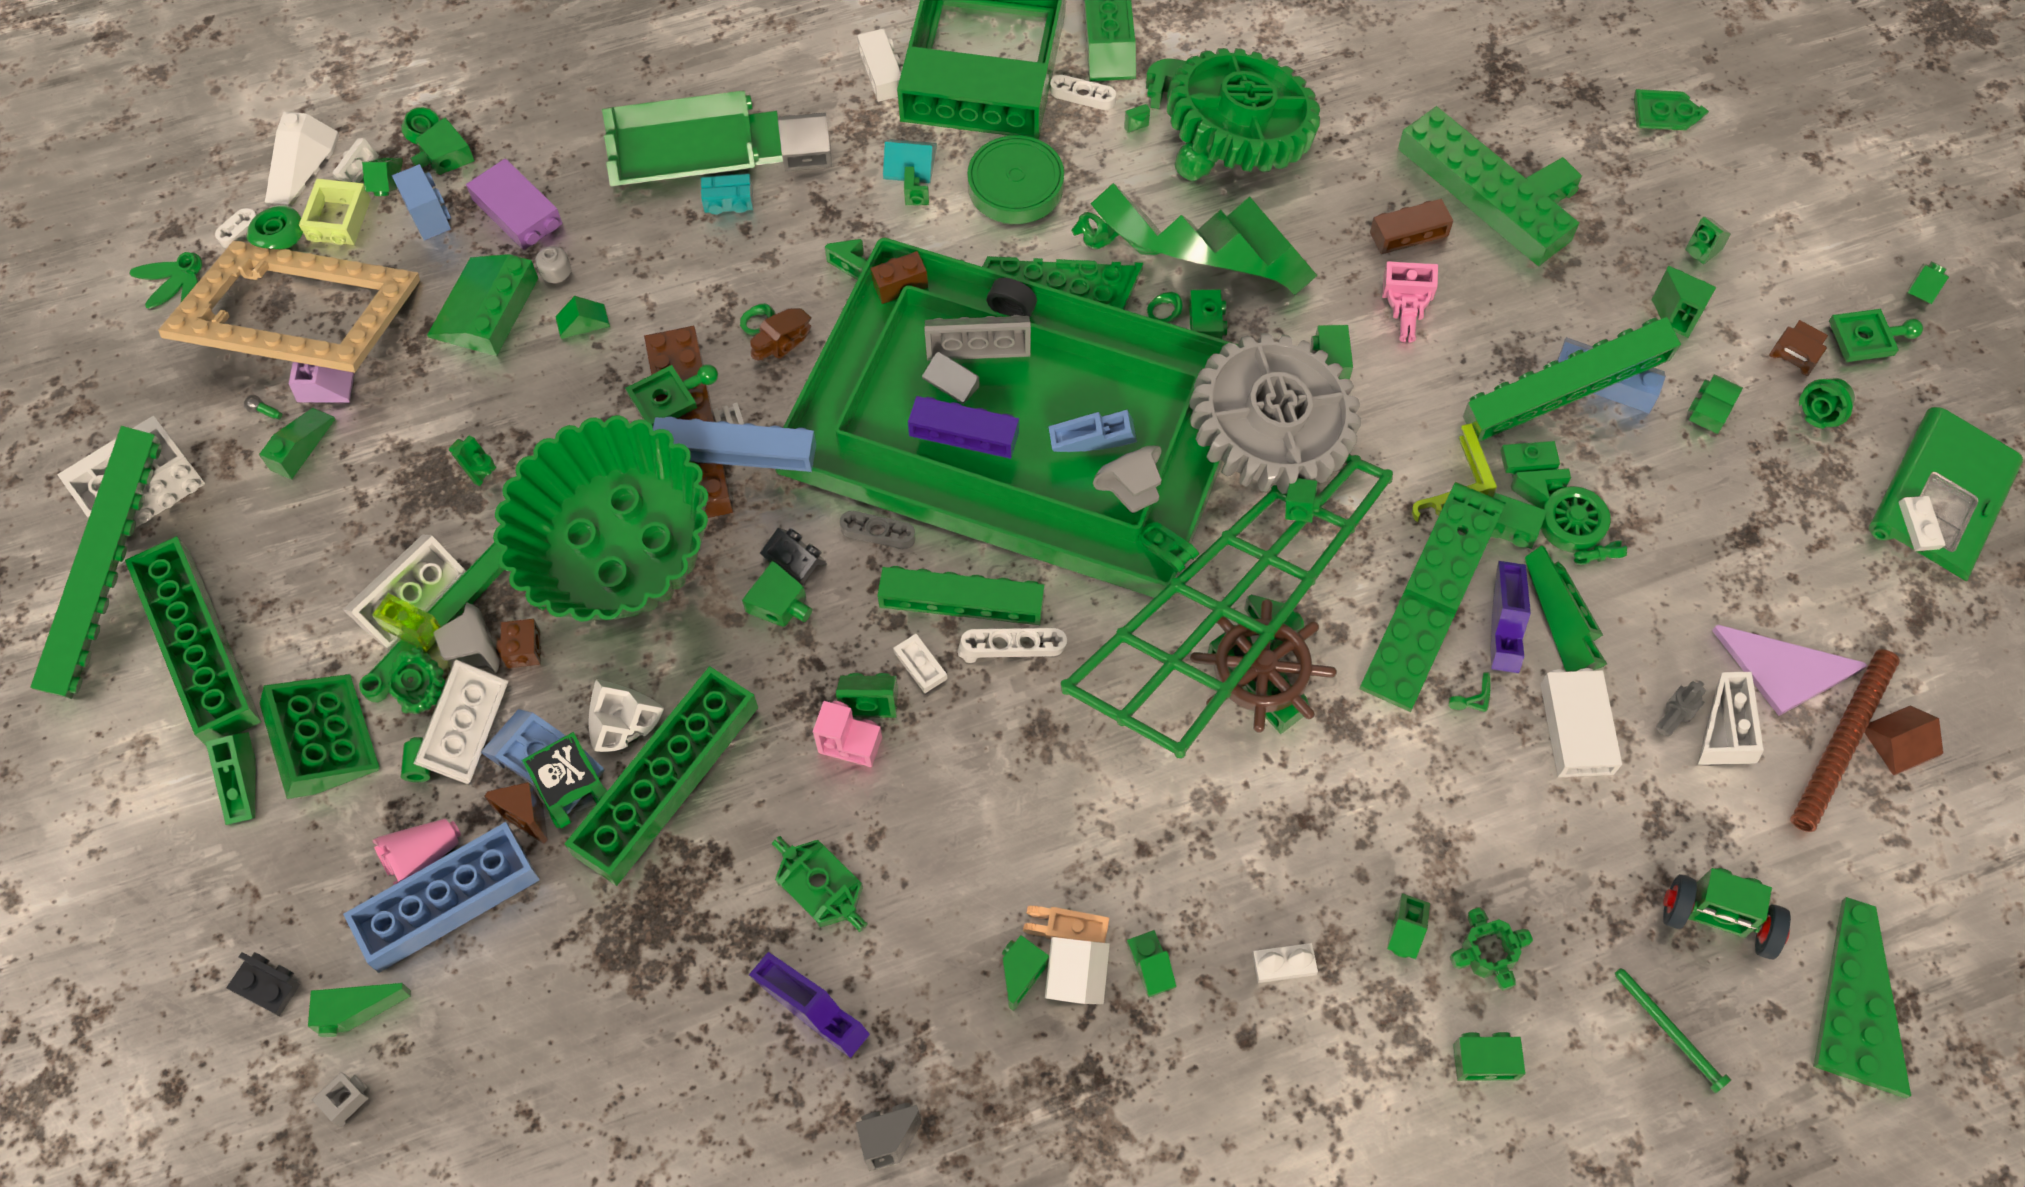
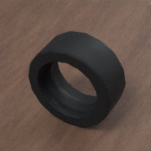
M1007 277L995 280L986 298L988 306L994 312L1007 316L1019 315L1029 316L1030 318L1037 304L1036 295L1028 286Z

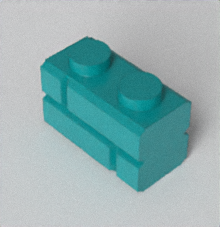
M750 174L701 177V199L704 212L717 215L728 211L743 213L746 210H753V188Z

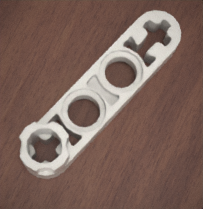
M1056 628L971 629L964 632L958 646V656L963 658L966 663H974L977 658L1057 656L1063 652L1067 644V637L1063 631ZM997 637L1003 638L1007 642V647L1003 649L996 648L992 640ZM1022 637H1029L1033 640L1034 646L1032 648H1024L1020 644V639ZM1040 637L1042 638V639H1041V643H1043V645H1042L1041 648L1039 647V645H1040ZM985 638H988L987 649L984 648L985 643H983ZM1050 638H1055V642H1059L1057 647H1053L1052 642H1049Z

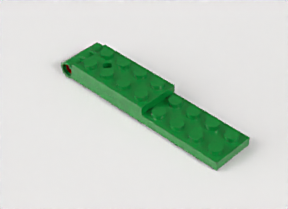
M1454 483L1359 690L1406 711H1412L1506 504L1505 502L1460 483Z

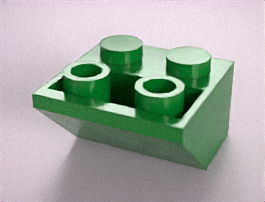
M1668 266L1651 300L1660 318L1667 317L1676 333L1689 338L1716 287L1681 270Z

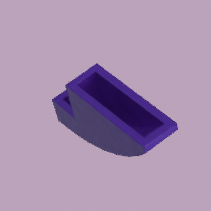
M1498 561L1491 622V669L1519 673L1524 660L1523 637L1531 614L1525 564Z
M770 952L750 972L749 976L765 991L849 1058L854 1055L870 1035L858 1020L840 1009L824 989Z

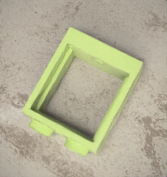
M316 179L299 223L306 239L313 242L355 245L371 201L368 192H365L364 184ZM325 202L349 205L343 224L318 222Z

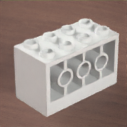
M154 415L132 428L155 434L160 440L159 444L162 445L159 458L157 460L154 459L151 469H153L152 480L149 485L145 484L142 493L145 496L143 506L140 511L136 510L133 519L136 521L135 528L148 522L155 515L170 508L182 498L194 493L198 488L205 485V482ZM116 439L57 474L88 518Z

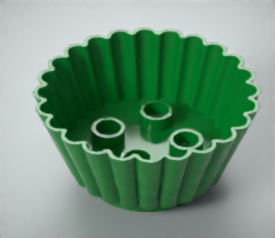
M620 415L608 418L605 423L599 418L591 417L584 420L579 428L574 425H567L559 429L555 439L546 438L539 441L533 450L534 456L523 457L517 463L515 470L517 476L511 477L503 485L502 493L506 500L500 502L495 510V518L501 525L496 528L493 540L499 548H502L499 553L498 563L502 569L511 572L509 576L511 587L515 590L526 592L525 596L530 605L547 607L548 612L554 617H573L580 622L601 619L612 620L634 617L643 611H652L658 606L659 601L666 602L672 598L673 589H680L684 586L687 574L692 572L695 567L708 523V516L705 512L708 492L701 486L702 469L699 465L690 462V450L684 444H674L673 435L668 430L657 429L653 431L652 425L646 420L638 419L629 423L624 416Z

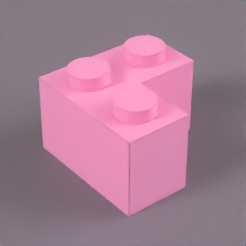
M823 702L813 729L818 753L872 767L882 740L881 727L870 720H854L851 708L842 702Z

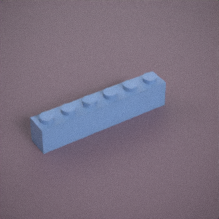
M655 417L653 431L657 429L668 430L673 435L674 444H684L688 447L691 455L690 462L812 472L816 450V440L812 430L805 428L789 429L780 426H756L750 423L741 425L730 424L725 421L705 422L700 419L682 420L674 417Z

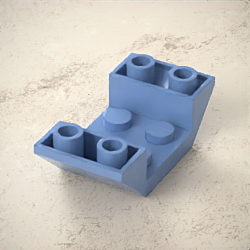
M518 709L484 747L481 753L501 768L508 767L535 787L521 760L566 735L533 712ZM584 750L599 778L605 771L604 768ZM581 798L563 807L566 814L574 808Z

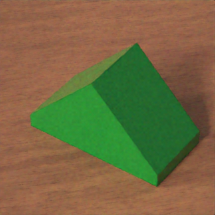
M575 295L555 316L561 339L610 327L604 304Z

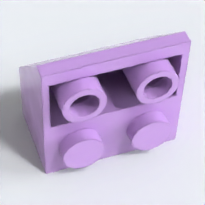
M293 362L289 386L297 402H350L355 373Z

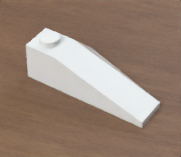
M283 112L276 132L265 198L267 206H292L306 188V181L312 174L316 175L320 170L319 165L325 158L329 159L333 154L339 137L338 131L308 114Z

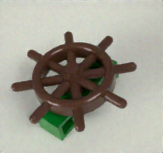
M1265 599L1262 601L1261 619H1255L1265 625H1268L1272 620L1273 603L1271 600ZM1221 617L1217 624L1224 630V633L1210 642L1208 653L1193 652L1190 655V660L1193 663L1214 665L1216 679L1225 682L1243 658L1236 655L1245 656L1253 645L1251 636L1259 634L1240 624L1233 625L1228 618ZM1310 622L1298 632L1286 624H1282L1274 638L1283 643L1271 651L1269 642L1231 692L1230 700L1245 709L1254 711L1253 728L1255 732L1261 733L1264 731L1265 718L1282 734L1303 717L1308 720L1314 717V710L1309 706L1308 699L1304 694L1310 676L1333 678L1337 674L1335 667L1312 664L1311 654L1305 640L1319 630L1317 622ZM1290 651H1293L1298 663L1278 660ZM1285 673L1299 674L1293 685L1289 683ZM1211 696V697L1206 701V705L1210 702V700L1213 698V696Z

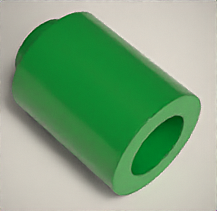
M413 737L410 741L403 744L400 777L405 781L425 782L430 779L431 770L413 764L423 741L422 737Z

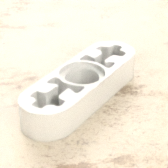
M1056 75L1050 81V93L1057 99L1101 110H1109L1115 106L1116 91L1110 86L1066 75ZM1084 89L1089 93L1087 95H1079L1077 91Z

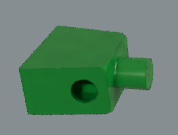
M446 117L417 137L416 142L420 153L410 158L414 166L420 164L423 169L430 165L439 175L475 161L469 145Z
M773 561L742 599L746 613L781 627L786 626L793 616L802 622H806L812 613V608L804 604L806 600L804 587Z

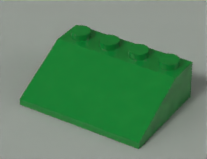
M510 254L470 257L429 330L428 338L498 356L539 279L532 260Z
M350 674L264 685L259 704L287 799L316 795L379 771V764Z

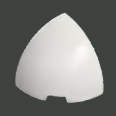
M596 679L589 710V736L594 751L609 752L628 747L629 742L640 735L646 736L659 721L664 708L653 699L635 690Z

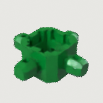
M1481 907L1472 909L1468 912V921L1470 926L1474 928H1471L1465 936L1462 948L1451 954L1450 960L1453 967L1461 969L1471 966L1473 973L1482 978L1495 975L1494 980L1502 991L1513 988L1516 985L1513 971L1509 970L1518 962L1522 952L1521 949L1529 946L1533 941L1530 931L1528 929L1512 931L1510 925L1500 919L1488 923L1489 918ZM1489 934L1491 936L1496 935L1497 939L1501 938V945L1504 951L1508 953L1506 959L1495 963H1487L1486 959L1481 958L1478 945H1475V941Z

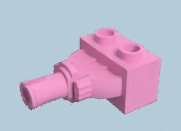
M1387 262L1383 275L1382 298L1388 299V303L1393 309V318H1398L1400 309L1401 326L1399 339L1401 342H1406L1407 335L1408 343L1416 340L1417 313L1418 320H1422L1424 318V309L1434 299L1438 285V264Z

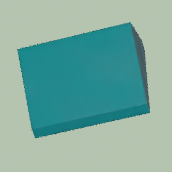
M896 139L885 141L883 179L904 181L905 167H914L915 177H920V183H931L937 143Z

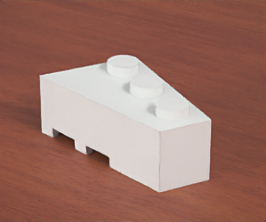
M1723 672L1716 686L1698 765L1758 763L1764 749L1752 672Z

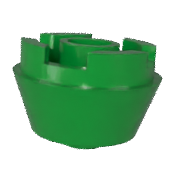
M1818 379L1810 382L1804 388L1799 399V406L1802 405L1803 411L1806 414L1804 419L1809 424L1821 429L1837 427L1844 424L1851 416L1855 394L1852 387L1842 379Z

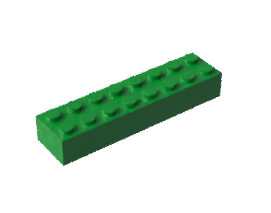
M1434 107L1403 129L1398 150L1538 267L1573 240L1580 222L1439 107Z
M1667 317L1660 320L1652 318L1644 322L1642 327L1633 331L1632 328L1622 331L1617 335L1618 338L1609 342L1607 339L1601 340L1592 346L1593 349L1583 352V350L1575 351L1565 361L1560 363L1558 360L1552 361L1543 367L1544 370L1537 373L1529 371L1518 378L1519 380L1514 383L1503 382L1497 385L1493 392L1486 395L1484 392H1480L1472 396L1467 403L1463 418L1466 424L1472 423L1478 441H1484L1666 363L1672 359L1681 343Z
M176 536L125 559L194 735L206 745V741L235 735L261 723L260 716L189 549Z
M709 666L565 842L564 845L571 855L615 886H618L756 712L758 704L755 695Z

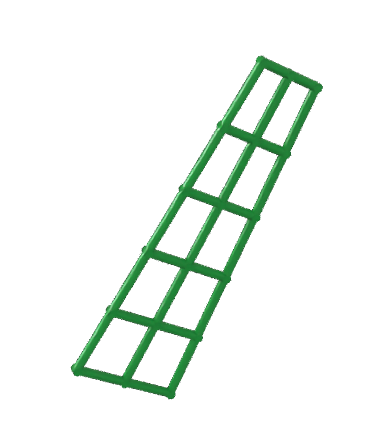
M1348 455L1345 461L1346 465L1318 495L1321 496L1320 511L1314 512L1313 517L1316 516L1341 529L1309 571L1278 557L1280 552L1308 522L1294 521L1266 551L1236 537L1275 500L1279 499L1286 502L1287 494H1282L1278 490L1277 485H1273L1271 490L1233 526L1223 531L1222 536L1179 576L1171 579L1170 584L1125 626L1118 628L1116 634L1067 679H1063L1061 681V692L1064 695L1076 698L1117 721L1119 726H1126L1174 753L1176 758H1184L1187 750L1224 701L1231 696L1233 689L1267 644L1274 639L1276 632L1310 587L1315 585L1316 579L1350 534L1355 532L1356 526L1387 485L1392 483L1393 471L1382 469L1364 461L1358 455ZM1358 469L1379 478L1349 519L1322 508L1355 470ZM1228 545L1259 559L1222 601H1217L1186 585L1192 577ZM1271 565L1302 581L1270 623L1265 625L1231 608V606L1261 573ZM1175 593H1179L1209 608L1212 612L1182 645L1170 655L1132 633ZM1221 617H1226L1260 635L1225 682H1221L1182 661ZM1126 643L1162 662L1163 665L1122 710H1119L1076 685L1120 644ZM1173 670H1177L1216 691V694L1179 742L1132 717Z

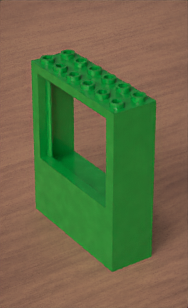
M920 0L897 88L900 122L1007 136L1022 135L1039 140L1050 90V81L1054 71L1065 18L1066 0ZM943 5L1047 18L1038 61L1032 62L932 49Z

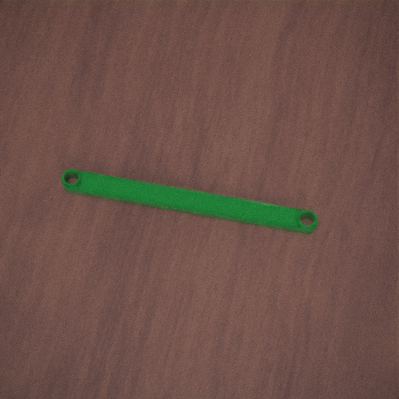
M493 543L367 675L362 677L359 688L367 700L378 703L387 697L389 693L388 683L391 680L389 672L393 668L392 664L400 651L412 650L414 647L419 646L422 648L423 654L427 653L437 642L434 631L460 617L465 611L466 603L473 604L504 571L498 563L499 553L502 548ZM378 685L376 689L370 691L372 687Z

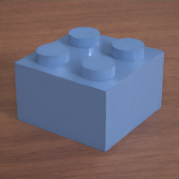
M419 164L392 175L424 241L451 230L447 221L451 219V216L446 206L440 205L444 203V200L438 189H432L436 185L429 172L424 173Z

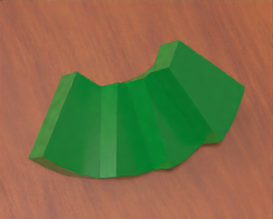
M1114 183L1090 203L1102 219L1141 255L1155 256L1162 253L1200 264L1262 276L1281 283L1294 295L1318 276L1250 196L1228 216L1220 209L1199 229L1189 219L1180 215L1162 232Z

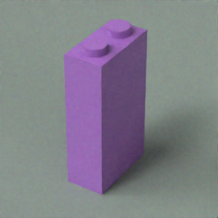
M506 158L466 184L472 200L523 251L563 224L558 209Z

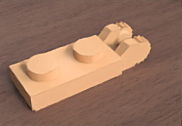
M1031 905L1027 907L1026 913L1029 916L1041 919L1049 918L1048 926L1034 923L1024 924L1023 932L1040 937L1046 936L1047 939L1058 937L1105 943L1109 924L1108 917L1051 907V909Z

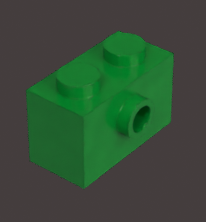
M1190 290V330L1219 339L1227 336V321H1223L1222 316L1226 314V300H1221V290Z

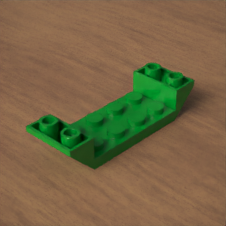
M1084 0L1088 39L1089 81L1136 79V41L1131 0Z

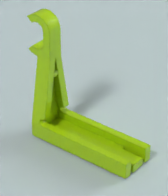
M1472 423L1462 425L1463 435L1459 436V441L1476 482L1467 487L1493 497L1497 486ZM1450 492L1415 502L1412 510L1414 520L1418 522L1421 515L1419 510L1428 507L1434 508L1435 514L1439 516Z

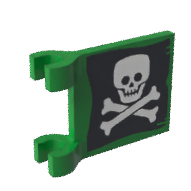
M574 732L521 760L546 805L556 828L561 829L571 823L563 807L590 792L594 802L597 804L607 792Z

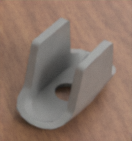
M1145 446L1104 465L1095 475L1094 487L1097 490L1112 491L1131 512H1136L1157 502L1159 494L1156 487L1161 484V478L1155 464L1161 455V448L1159 446Z
M466 603L463 615L434 631L441 655L444 660H448L450 668L455 660H459L478 669L488 667L496 674L499 669L500 659L484 616L479 608L473 604Z

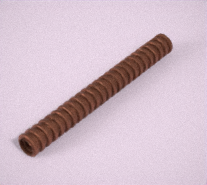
M1879 649L1875 651L1873 658H1871L1870 664L1867 666V670L1864 672L1860 684H1858L1857 690L1850 700V704H1848L1843 717L1840 719V724L1837 725L1836 731H1834L1833 737L1830 739L1826 751L1819 761V765H1817L1815 772L1812 774V779L1809 780L1808 786L1805 788V793L1802 794L1801 800L1798 802V807L1795 808L1794 814L1790 818L1791 823L1798 829L1806 832L1816 831L1817 824L1820 823L1821 817L1824 815L1828 803L1831 801L1832 795H1834L1835 789L1838 787L1839 781H1841L1842 775L1845 773L1849 761L1859 745V740L1862 739L1863 733H1865L1873 713L1876 711L1880 699H1882L1883 693L1886 691L1893 673L1900 663V659L1895 653Z

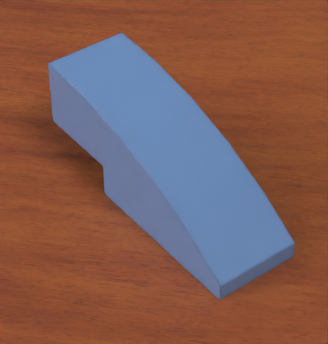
M1128 410L1103 417L1097 412L1049 426L1051 445L1054 452L1101 450L1137 442L1133 419Z

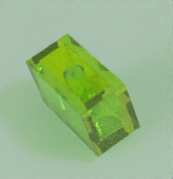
M390 593L387 594L372 614L383 630L415 647H421L425 652H428L436 641L434 631L441 628L433 615Z

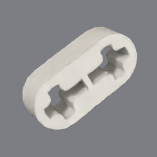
M249 208L240 209L218 227L215 236L220 245L227 249L233 241L243 242L246 239L248 226L256 216V213Z

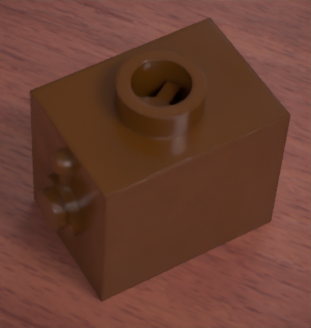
M534 618L501 622V638H497V650L501 654V658L507 668L541 665L540 629Z

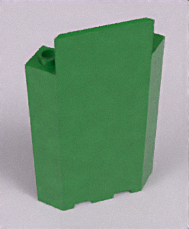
M745 90L603 108L602 114L606 130L604 139L608 156L606 165L610 186L755 168L756 165L783 162L777 111L749 114V110L753 109L751 95H746Z

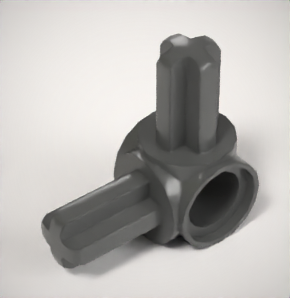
M1692 681L1686 687L1681 685L1666 703L1667 713L1656 726L1661 735L1671 736L1681 722H1690L1705 702L1702 700V696L1706 690L1703 688L1704 683L1702 681L1698 683Z

